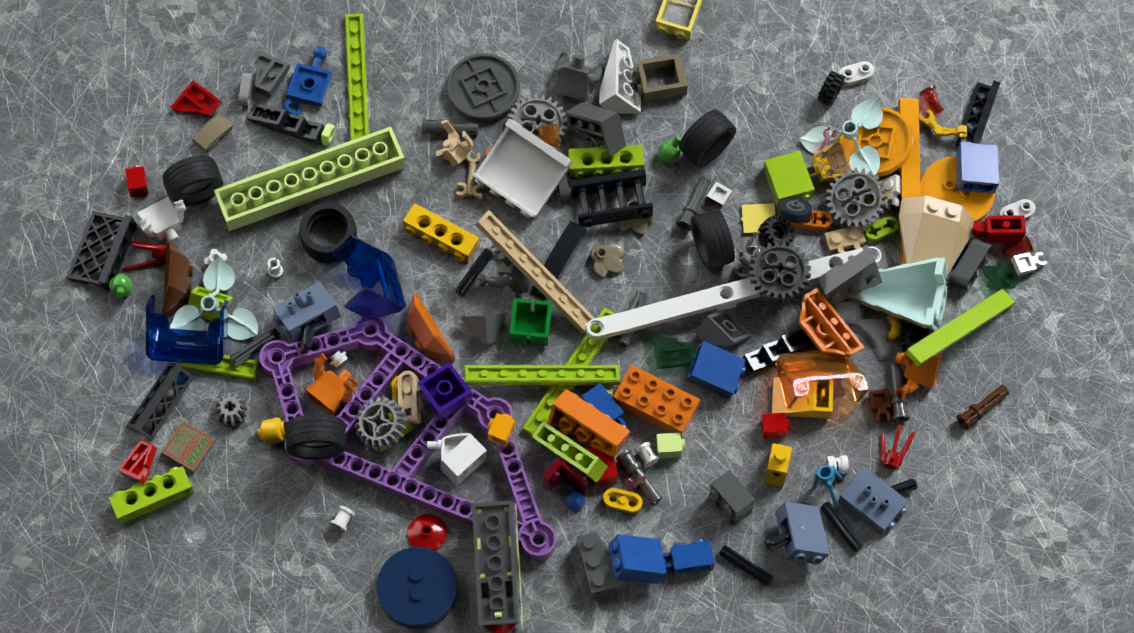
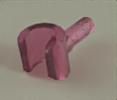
M826 128L823 131L824 139L818 151L823 150L829 140L836 137V130L832 132L831 136L829 135L830 128Z
M642 476L637 480L630 477L623 484L628 491H631L633 488H638L639 484L646 480V477Z

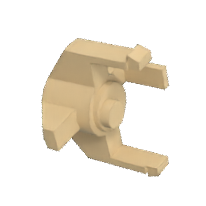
M445 120L442 121V126L448 133V140L443 142V149L436 151V157L448 160L452 166H455L466 158L473 147V141L463 131L465 141L460 142L458 133L449 121Z

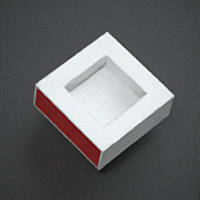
M716 182L706 199L723 208L731 196L732 190Z

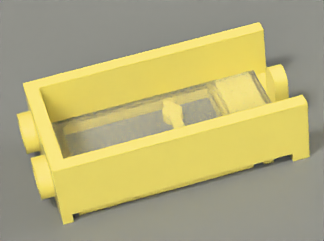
M663 0L656 19L655 30L661 34L676 36L678 39L690 40L703 0Z

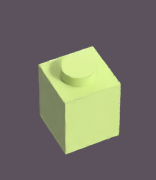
M680 432L657 434V456L660 459L681 457L682 451H685V440L681 439Z

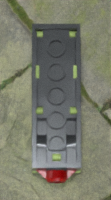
M512 500L472 503L478 625L485 627L491 633H510L517 624H523L516 503Z

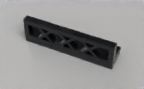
M993 80L992 86L980 82L976 84L962 124L967 126V135H970L973 140L972 143L980 144L1001 82ZM978 89L988 91V96L981 99ZM980 104L983 111L976 114L972 107ZM975 119L978 126L970 129L967 122ZM961 138L957 139L955 146L959 147L962 142Z
M168 362L126 427L152 441L194 376L179 364ZM181 372L186 376L183 384L177 385L176 377ZM173 389V399L166 401V392ZM163 405V414L156 417V407ZM152 421L153 429L148 434L142 428L146 422Z

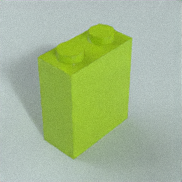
M800 151L764 161L763 170L777 207L784 198L797 197L806 201L813 198L815 189Z

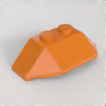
M818 288L803 296L798 323L821 353L850 357L865 348Z
M416 292L413 294L406 316L407 325L405 329L408 335H413L416 340L414 344L419 352L422 351L426 357L453 363L455 361L453 351Z

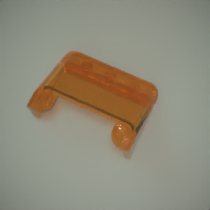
M809 351L781 354L776 359V368L787 409L793 406L797 398L806 396L809 391L808 382L849 378L855 402H860L869 390L866 378L849 356Z

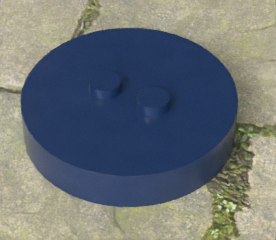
M423 547L403 549L392 555L384 563L378 574L376 589L379 604L386 616L402 627L424 629L434 626L451 612L457 598L455 572L448 560L434 550Z

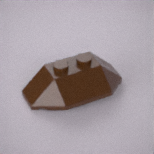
M167 241L162 306V313L165 319H169L189 302V294L193 290L190 277L194 276V266L190 264L189 258L171 241Z

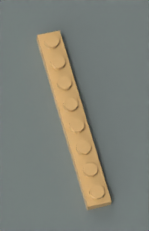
M488 210L475 225L582 334L586 332L588 322L595 318Z

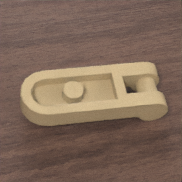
M404 371L398 377V404L402 406V410L406 413L404 418L407 419V423L403 424L404 426L408 425V423H421L417 387L419 380L416 374L411 371ZM407 410H411L412 415H407Z

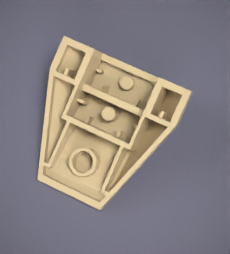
M929 196L902 198L898 218L906 264L932 258H945L948 275L971 237L974 218L963 206Z

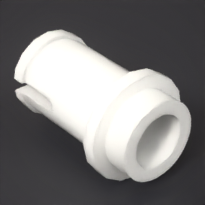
M276 258L269 259V275L273 278L280 277L283 274V268L280 265L279 259L277 261Z

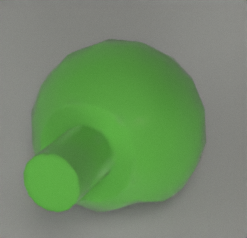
M676 136L673 141H666L660 145L658 156L662 162L671 164L679 159L681 153L679 143L682 139L680 136Z
M125 274L116 275L109 283L111 293L118 298L127 296L133 286L131 279Z

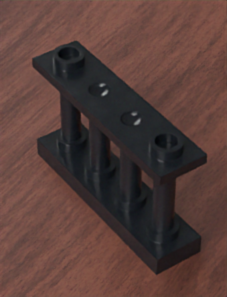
M645 169L571 180L572 197L579 196L582 214H578V225L589 228L594 225L638 218L645 219L653 216V203H645L642 186L646 185ZM634 187L638 205L627 207L623 189ZM615 190L620 208L608 209L605 192ZM597 193L601 211L590 212L586 195Z

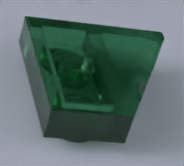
M652 332L651 336L657 369L690 366L694 358L692 344L684 341L679 342L671 337L665 338L659 336L656 332Z

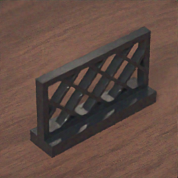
M93 211L66 278L72 281L100 286L104 290L110 291V280L118 275L137 228V223L133 217L128 215L120 217ZM97 218H102L105 223L98 227L94 225ZM115 222H121L120 227L112 231L110 225ZM108 227L110 233L100 237L98 232ZM96 233L99 239L89 244L88 238ZM113 237V244L105 247L103 242ZM101 243L104 249L94 254L91 248ZM89 250L92 256L82 261V253ZM107 254V260L99 264L97 258ZM95 260L97 266L87 271L85 265ZM83 267L85 273L75 276V270ZM100 270L99 280L91 279L90 275Z

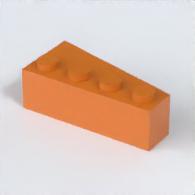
M565 389L552 403L548 425L553 428L555 426L560 428L561 433L565 435L571 433L577 436L578 441L582 443L588 441L593 448L612 457L627 443L630 431L625 426L618 424L607 414H603L592 404L579 398L575 393Z

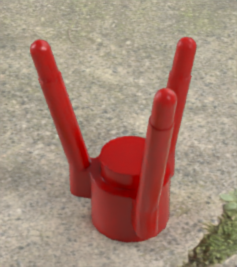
M132 240L131 244L133 247L152 250V258H155V260L124 267V270H133L155 264L162 265L163 260H166L167 245H156Z
M901 425L897 427L893 448L888 450L887 453L885 449V434H881L880 461L883 462L884 467L889 469H898V466L902 465V460L915 435L914 431L911 432L899 456V452L896 450Z

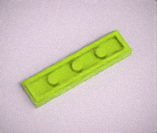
M183 348L179 365L188 370L255 381L259 361L246 359L239 365L234 366L230 361V356Z

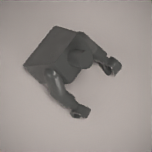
M564 48L555 67L556 73L559 76L552 92L586 102L590 96L591 84L598 83L603 71L606 69V60H598V66L592 72L591 67L584 65V56L576 54L574 55L573 62L569 61L570 58L567 57L571 51Z
M496 247L495 253H499L498 259L502 262L498 270L500 277H486L484 274L479 273L476 279L480 280V285L485 286L488 283V285L497 288H503L508 285L513 292L527 293L532 282Z

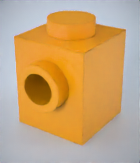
M497 413L495 419L491 418L488 424V440L506 447L515 429V420L508 414L501 415Z

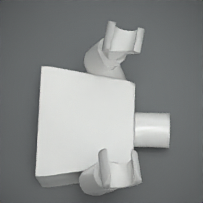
M166 197L138 212L140 229L148 237H155L157 241L166 238L173 244L179 240L176 232L182 229L180 223L183 222L184 211H186L183 200L172 204L169 197Z

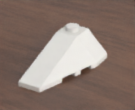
M618 39L614 40L600 87L599 104L605 109L618 113L639 114L641 112V97L635 89L637 80L633 77L631 71L633 62L630 50Z

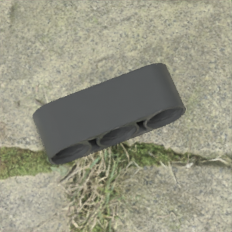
M977 238L973 239L954 269L950 282L969 290L993 252V245Z

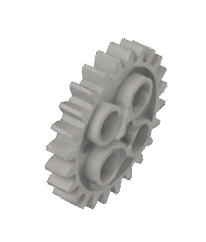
M535 94L534 99L528 95L527 101L521 98V104L516 102L515 108H511V115L508 116V119L514 120L524 128H530L531 133L555 148V143L560 145V138H565L564 132H567L568 128L565 126L568 120L564 119L566 118V113H561L563 106L557 108L558 101L552 103V97L545 100L544 94L541 99L538 98L537 94ZM533 111L535 114L528 115L526 112ZM551 115L553 118L546 119L544 116ZM546 131L549 133V136H543L541 132Z
M855 167L854 173L847 169L846 175L840 172V179L834 177L836 183H829L833 189L827 190V193L831 196L826 197V201L831 202L827 204V208L832 209L829 213L831 216L835 215V221L841 219L840 223L842 226L847 222L849 228H851L852 224H855L856 229H858L861 223L864 228L867 221L873 224L872 218L879 220L877 213H884L881 207L887 206L883 200L888 199L886 194H883L887 190L886 187H882L883 181H878V175L872 177L873 172L871 170L866 174L865 168L858 172L857 167ZM859 182L865 183L861 189L855 188ZM842 192H848V196L846 198H839V195ZM855 195L859 197L858 201L854 199ZM867 198H874L872 204H865ZM852 207L858 208L855 214H849V210Z

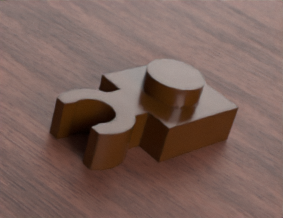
M888 389L868 391L871 411H877L875 422L879 424V417L884 416L886 422L889 423L891 416L886 411L891 408Z

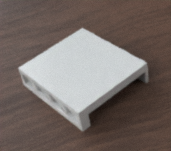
M508 119L505 124L506 128L477 172L472 173V176L476 178L474 181L482 187L484 185L490 187V192L495 196L499 197L501 195L506 198L505 203L511 207H519L521 209L520 213L527 218L531 216L536 218L574 161L514 120Z

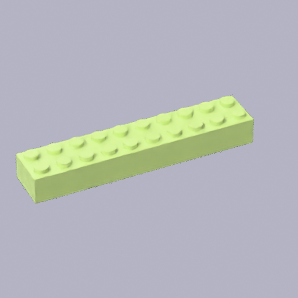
M388 127L215 189L214 193L227 228L231 231L405 168V159L392 128Z

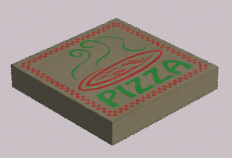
M182 421L162 449L161 454L195 473L215 444L216 439Z

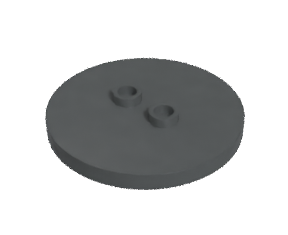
M479 53L460 60L452 68L447 79V96L452 107L462 116L475 121H492L505 116L511 111V108H514L520 95V79L517 71L507 60L494 54Z

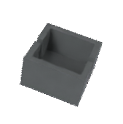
M730 469L711 483L709 491V501L714 507L718 506L722 511L723 518L733 525L752 512L755 498Z

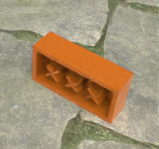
M633 365L630 366L613 396L614 401L622 410L667 433L680 432L681 439L697 413L701 400Z

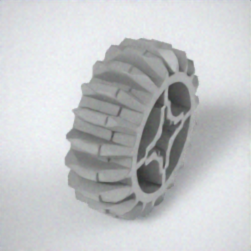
M377 397L376 402L370 400L369 406L363 404L365 409L363 411L358 410L361 416L355 417V420L359 423L354 425L358 430L356 435L360 437V441L365 443L367 447L372 446L374 450H377L379 447L381 450H385L386 445L392 448L393 441L396 444L399 443L397 438L404 437L401 431L407 430L403 425L407 423V419L404 418L406 413L402 410V406L394 400L390 401L388 398L382 400L380 397ZM389 411L393 413L394 422L389 420ZM368 425L373 427V437L369 434Z

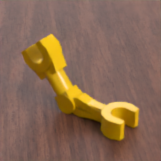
M929 109L927 110L928 118H923L922 115H919L920 123L926 127H931L937 137L955 135L957 138H967V126L959 125L956 128H942L936 123L934 114Z

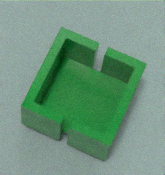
M514 298L510 342L527 344V341H531V345L548 346L552 302L535 300V311H531V300Z

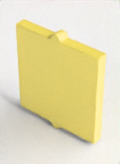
M742 205L741 222H743L744 234L759 233L758 228L770 216L775 215V205ZM772 228V232L777 233V231Z

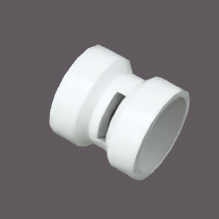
M842 455L839 458L834 456L826 457V465L830 467L835 466L836 471L841 475H848L849 464L847 455Z

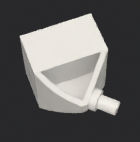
M470 433L445 436L442 440H438V442L427 441V449H437V452H441L440 470L456 487L476 470L486 458L487 450Z

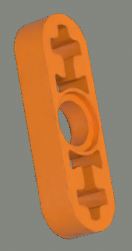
M812 210L810 222H790V228L826 231L831 227L833 219L828 212ZM822 218H825L826 224H822Z

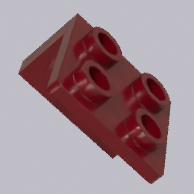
M557 458L542 474V487L547 492L551 488L555 489L561 482L560 478H562L585 497L588 492V479L582 473H576L569 462Z

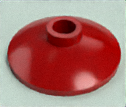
M419 515L412 520L408 527V540L413 547H423L436 551L446 541V525L436 515ZM425 528H429L431 531L430 533L426 534L423 532V530Z

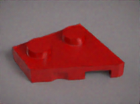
M193 80L172 104L171 108L178 112L211 117L222 102Z
M141 439L119 467L118 471L128 478L145 484L157 448L153 444Z

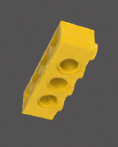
M415 203L403 220L404 230L408 234L416 235L423 242L437 246L441 252L452 254L458 261L469 263L480 246V238ZM422 224H427V225H429V226L426 227V228H421V227H420ZM438 233H444L445 235L442 236V237H439V236H437L436 234H438ZM455 241L461 242L460 245H453L452 243Z

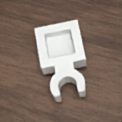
M893 175L882 179L881 181L884 183L882 187H886L887 190L883 194H886L888 197L884 201L887 204L885 208L891 210V204L899 207L900 201L897 195L901 194V177Z
M1030 252L1013 256L1011 261L1017 275L1032 273L1037 268H1043L1047 261L1041 262L1038 260L1043 253L1038 252L1033 257Z

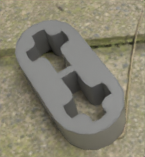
M252 73L242 74L239 106L250 105L253 88Z

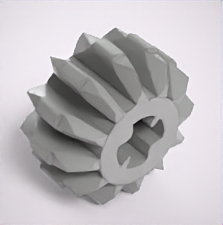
M230 393L227 394V398L220 396L221 402L215 403L217 408L214 412L215 415H218L217 420L219 422L223 421L225 426L229 422H231L232 426H235V421L242 423L241 417H247L245 411L248 409V406L244 404L245 399L243 397L239 398L237 393L233 397H231Z

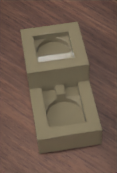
M219 114L207 123L192 138V141L206 152L218 144L219 138L232 130L233 124Z

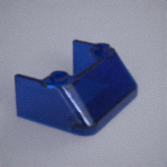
M350 235L331 253L333 257L346 263L347 272L350 276L360 279L362 290L344 305L346 309L360 315L362 318L373 319L399 313L406 307L396 265L388 253L353 235Z
M151 295L146 305L147 357L153 361L208 365L221 363L225 353L228 333L229 300L224 301L220 310V318H214L210 321L208 331L171 329L169 317L165 314L155 313V295Z

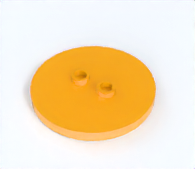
M881 107L883 113L881 124L870 130L861 126L858 128V136L856 137L860 149L865 146H872L877 150L880 157V167L876 175L879 177L891 174L903 166L910 157L914 145L913 132L906 118L897 111ZM842 135L839 141L849 162L850 155L858 151L854 141L848 140Z
M956 156L942 158L934 162L927 168L921 179V196H929L963 206L974 218V223L983 219L993 205L995 193L957 190Z

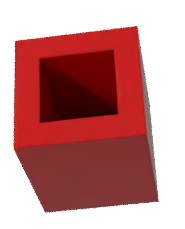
M133 166L125 169L130 197L148 195V180L144 166Z
M785 412L762 414L760 420L762 439L786 437L787 431H790V420L786 419Z

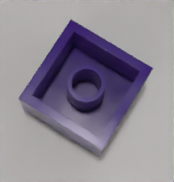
M450 362L417 382L418 392L439 421L472 401L471 390Z

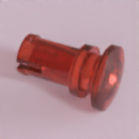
M935 85L929 86L919 93L920 96H924V101L928 103L934 115L944 111L937 98V92H934L936 89Z
M1026 235L1023 240H1017V243L1002 248L1006 259L1020 253L1024 254L1027 250L1030 253L1033 252L1032 243Z

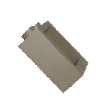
M680 54L637 61L634 75L635 79H639L638 93L643 96L644 101L687 94L688 84ZM673 66L676 84L648 88L644 71Z

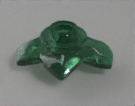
M999 257L997 266H984L983 268L984 276L989 280L986 287L993 291H999L1004 288L1013 289L1019 283V277L1014 272L1013 264L1005 257ZM1009 278L1012 282H1007L1006 279Z

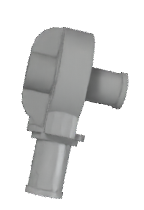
M758 233L753 234L752 243L746 250H741L736 254L738 262L735 272L741 279L749 278L748 274L751 271L749 270V264H752L751 257H755V251L760 252V247L763 246L764 242L761 243L759 241L762 237H758Z

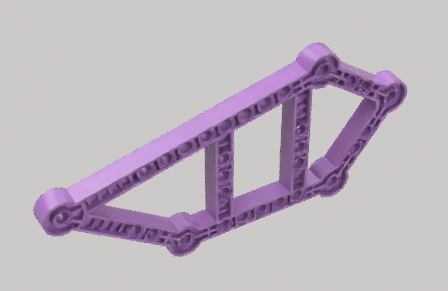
M373 313L361 315L355 321L354 326L313 337L312 347H319L317 351H311V349L309 351L303 350L301 348V341L288 344L281 340H274L266 343L259 354L262 370L275 381L286 422L294 417L303 415L291 375L296 366L314 362L313 360L315 358L318 359L322 353L327 358L333 356L337 351L342 353L359 348L366 352L379 351L385 355L384 359L337 416L345 423L346 441L355 431L354 425L359 423L355 420V417L361 416L360 413L351 415L350 412L353 410L363 411L365 409L363 404L369 406L370 400L376 402L377 397L381 398L391 385L392 380L403 369L413 372L418 379L422 380L429 373L441 368L388 332L385 320ZM370 330L375 331L373 335L366 334ZM332 341L338 342L335 346L329 345ZM400 351L406 352L404 356L397 355ZM277 357L282 358L279 362L273 361ZM414 362L422 363L418 367L412 365ZM380 380L383 382L379 386L374 385L375 381ZM468 386L472 392V401L441 421L435 415L392 470L345 451L337 457L320 460L300 459L289 455V453L287 455L289 460L295 465L309 466L315 463L473 527L472 502L413 479L436 450L427 449V443L424 440L426 438H432L434 442L442 440L465 411L478 419L480 429L488 435L489 429L487 427L492 415L497 413L501 415L508 414L513 418V411L506 400L494 397L488 399ZM285 392H292V395L289 397L283 396ZM365 395L371 396L369 400H362V397ZM291 409L298 410L295 414L288 413ZM438 423H444L445 427L437 428L436 425ZM511 435L506 447L494 444L521 522L517 521L518 543L524 555L530 560L544 561L555 552L556 533L552 526L541 520ZM509 449L512 451V453L510 455L503 454V451ZM415 453L422 454L420 458L412 457ZM338 458L344 460L341 464L334 463ZM357 465L362 467L359 471L352 470ZM517 467L519 470L512 473L509 471V468ZM372 473L380 474V476L375 479L370 477ZM391 480L398 481V483L395 486H390L388 484V482ZM409 487L416 489L413 493H408L406 490ZM428 494L434 496L432 500L424 499V497ZM448 501L452 503V506L445 508L442 504ZM463 509H468L471 511L468 515H462L460 513ZM536 538H541L544 542L537 545L533 541Z

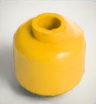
M278 417L264 420L260 428H258V436L268 445L281 443L286 439L287 423Z

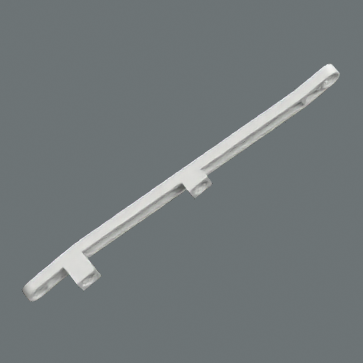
M869 246L871 253L876 256L875 261L878 265L881 260V252L878 248ZM856 249L809 261L808 265L811 266L809 283L818 281V278L836 265L840 267L848 261L847 258L850 255L856 256L863 249ZM770 276L764 278L767 281L773 280ZM753 277L745 278L628 311L592 319L587 324L586 334L590 339L599 340L713 309L721 311L734 308L738 302L760 297L761 289L754 290L755 284L750 283ZM789 279L784 280L786 284L792 283ZM721 295L728 296V299H723ZM597 325L601 328V332L593 333L590 328Z

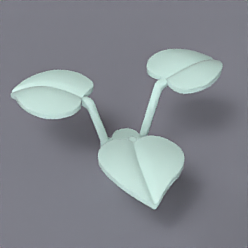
M870 98L858 104L851 113V120L843 124V130H840L834 139L833 132L828 127L818 126L800 138L801 143L810 153L816 154L832 145V143L837 142L844 135L846 139L854 141L858 151L850 155L849 165L851 170L854 172L855 167H857L858 172H861L865 168L866 174L871 170L873 176H875L880 167L879 154L872 146H865L860 149L856 137L858 136V128L861 126L870 130L881 124L883 113L879 98Z
M217 257L205 271L203 277L205 288L216 291L201 299V313L199 314V310L192 305L181 307L176 312L169 328L171 332L183 337L196 336L205 328V322L201 318L204 316L205 311L208 313L218 311L230 319L226 323V332L231 338L245 340L258 334L257 320L249 310L237 308L231 316L219 308V302L214 298L219 293V289L222 291L229 290L235 282L234 271L223 258Z

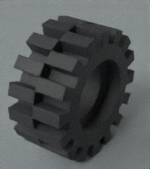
M831 70L821 87L817 100L831 107L840 93L845 76Z
M776 215L770 216L758 228V237H762L759 241L765 243L763 245L765 248L767 243H770L773 247L775 241L778 242L779 246L785 241L787 247L794 240L795 233H792L794 228H790L791 223H786V220L781 219L779 215L777 217ZM772 228L778 231L781 239L773 234Z
M909 323V326L906 325L899 339V345L903 347V353L914 345L910 340L912 335L919 334L926 338L934 330L931 331L928 328H923L913 323Z

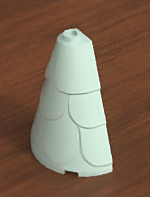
M932 258L888 269H878L883 283L848 297L850 300L877 312L882 311L920 327L937 330V327L942 322L946 305L947 286L944 278H947L946 259Z

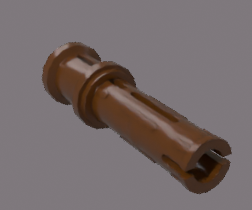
M1000 385L999 388L987 395L979 403L971 404L967 411L956 416L958 423L968 430L972 423L976 420H981L986 411L1010 394L1007 387ZM996 396L994 400L987 404L988 401Z

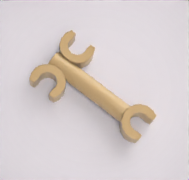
M469 152L466 156L469 163L467 185L463 182L457 183V188L464 191L456 192V197L473 196L475 199L480 200L483 199V194L476 191L484 190V187L479 184L474 185L475 177L472 176V173H476V165L480 162L481 156L480 153H477V158L471 159Z

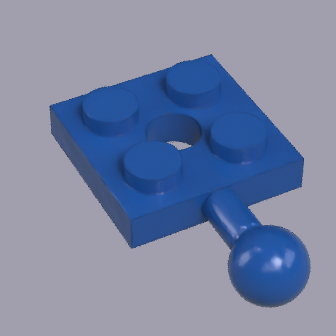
M318 46L314 49L313 56L315 59L312 67L297 63L286 93L287 98L318 106L323 105L333 76L332 71L319 68L321 61L325 60L328 55L325 47ZM307 82L314 83V86L311 88H307L304 85Z

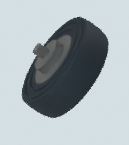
M788 197L779 202L778 214L786 221L803 223L810 219L812 206L804 199Z

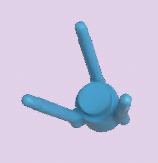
M824 465L818 469V472H814L813 488H817L819 480L822 484L828 485L834 507L838 510L839 506L832 483L835 480V476L840 481H844V478L836 471L835 466Z

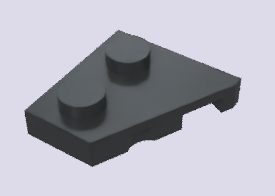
M259 52V65L256 69L257 77L255 78L254 86L256 90L272 96L291 67L289 63Z

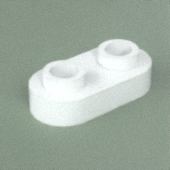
M863 61L841 68L839 74L845 76L843 85L851 86L870 80L874 74L873 65Z
M1022 199L1003 207L999 215H1007L1009 212L1012 215H1024L1026 220L1033 216L1035 204L1029 199Z

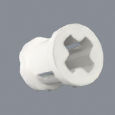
M649 442L643 443L635 449V453L639 454L644 462L643 466L645 468L651 467L660 459L658 456H655Z
M339 506V512L335 519L331 520L330 524L336 529L345 532L348 522L355 516V513L347 507Z

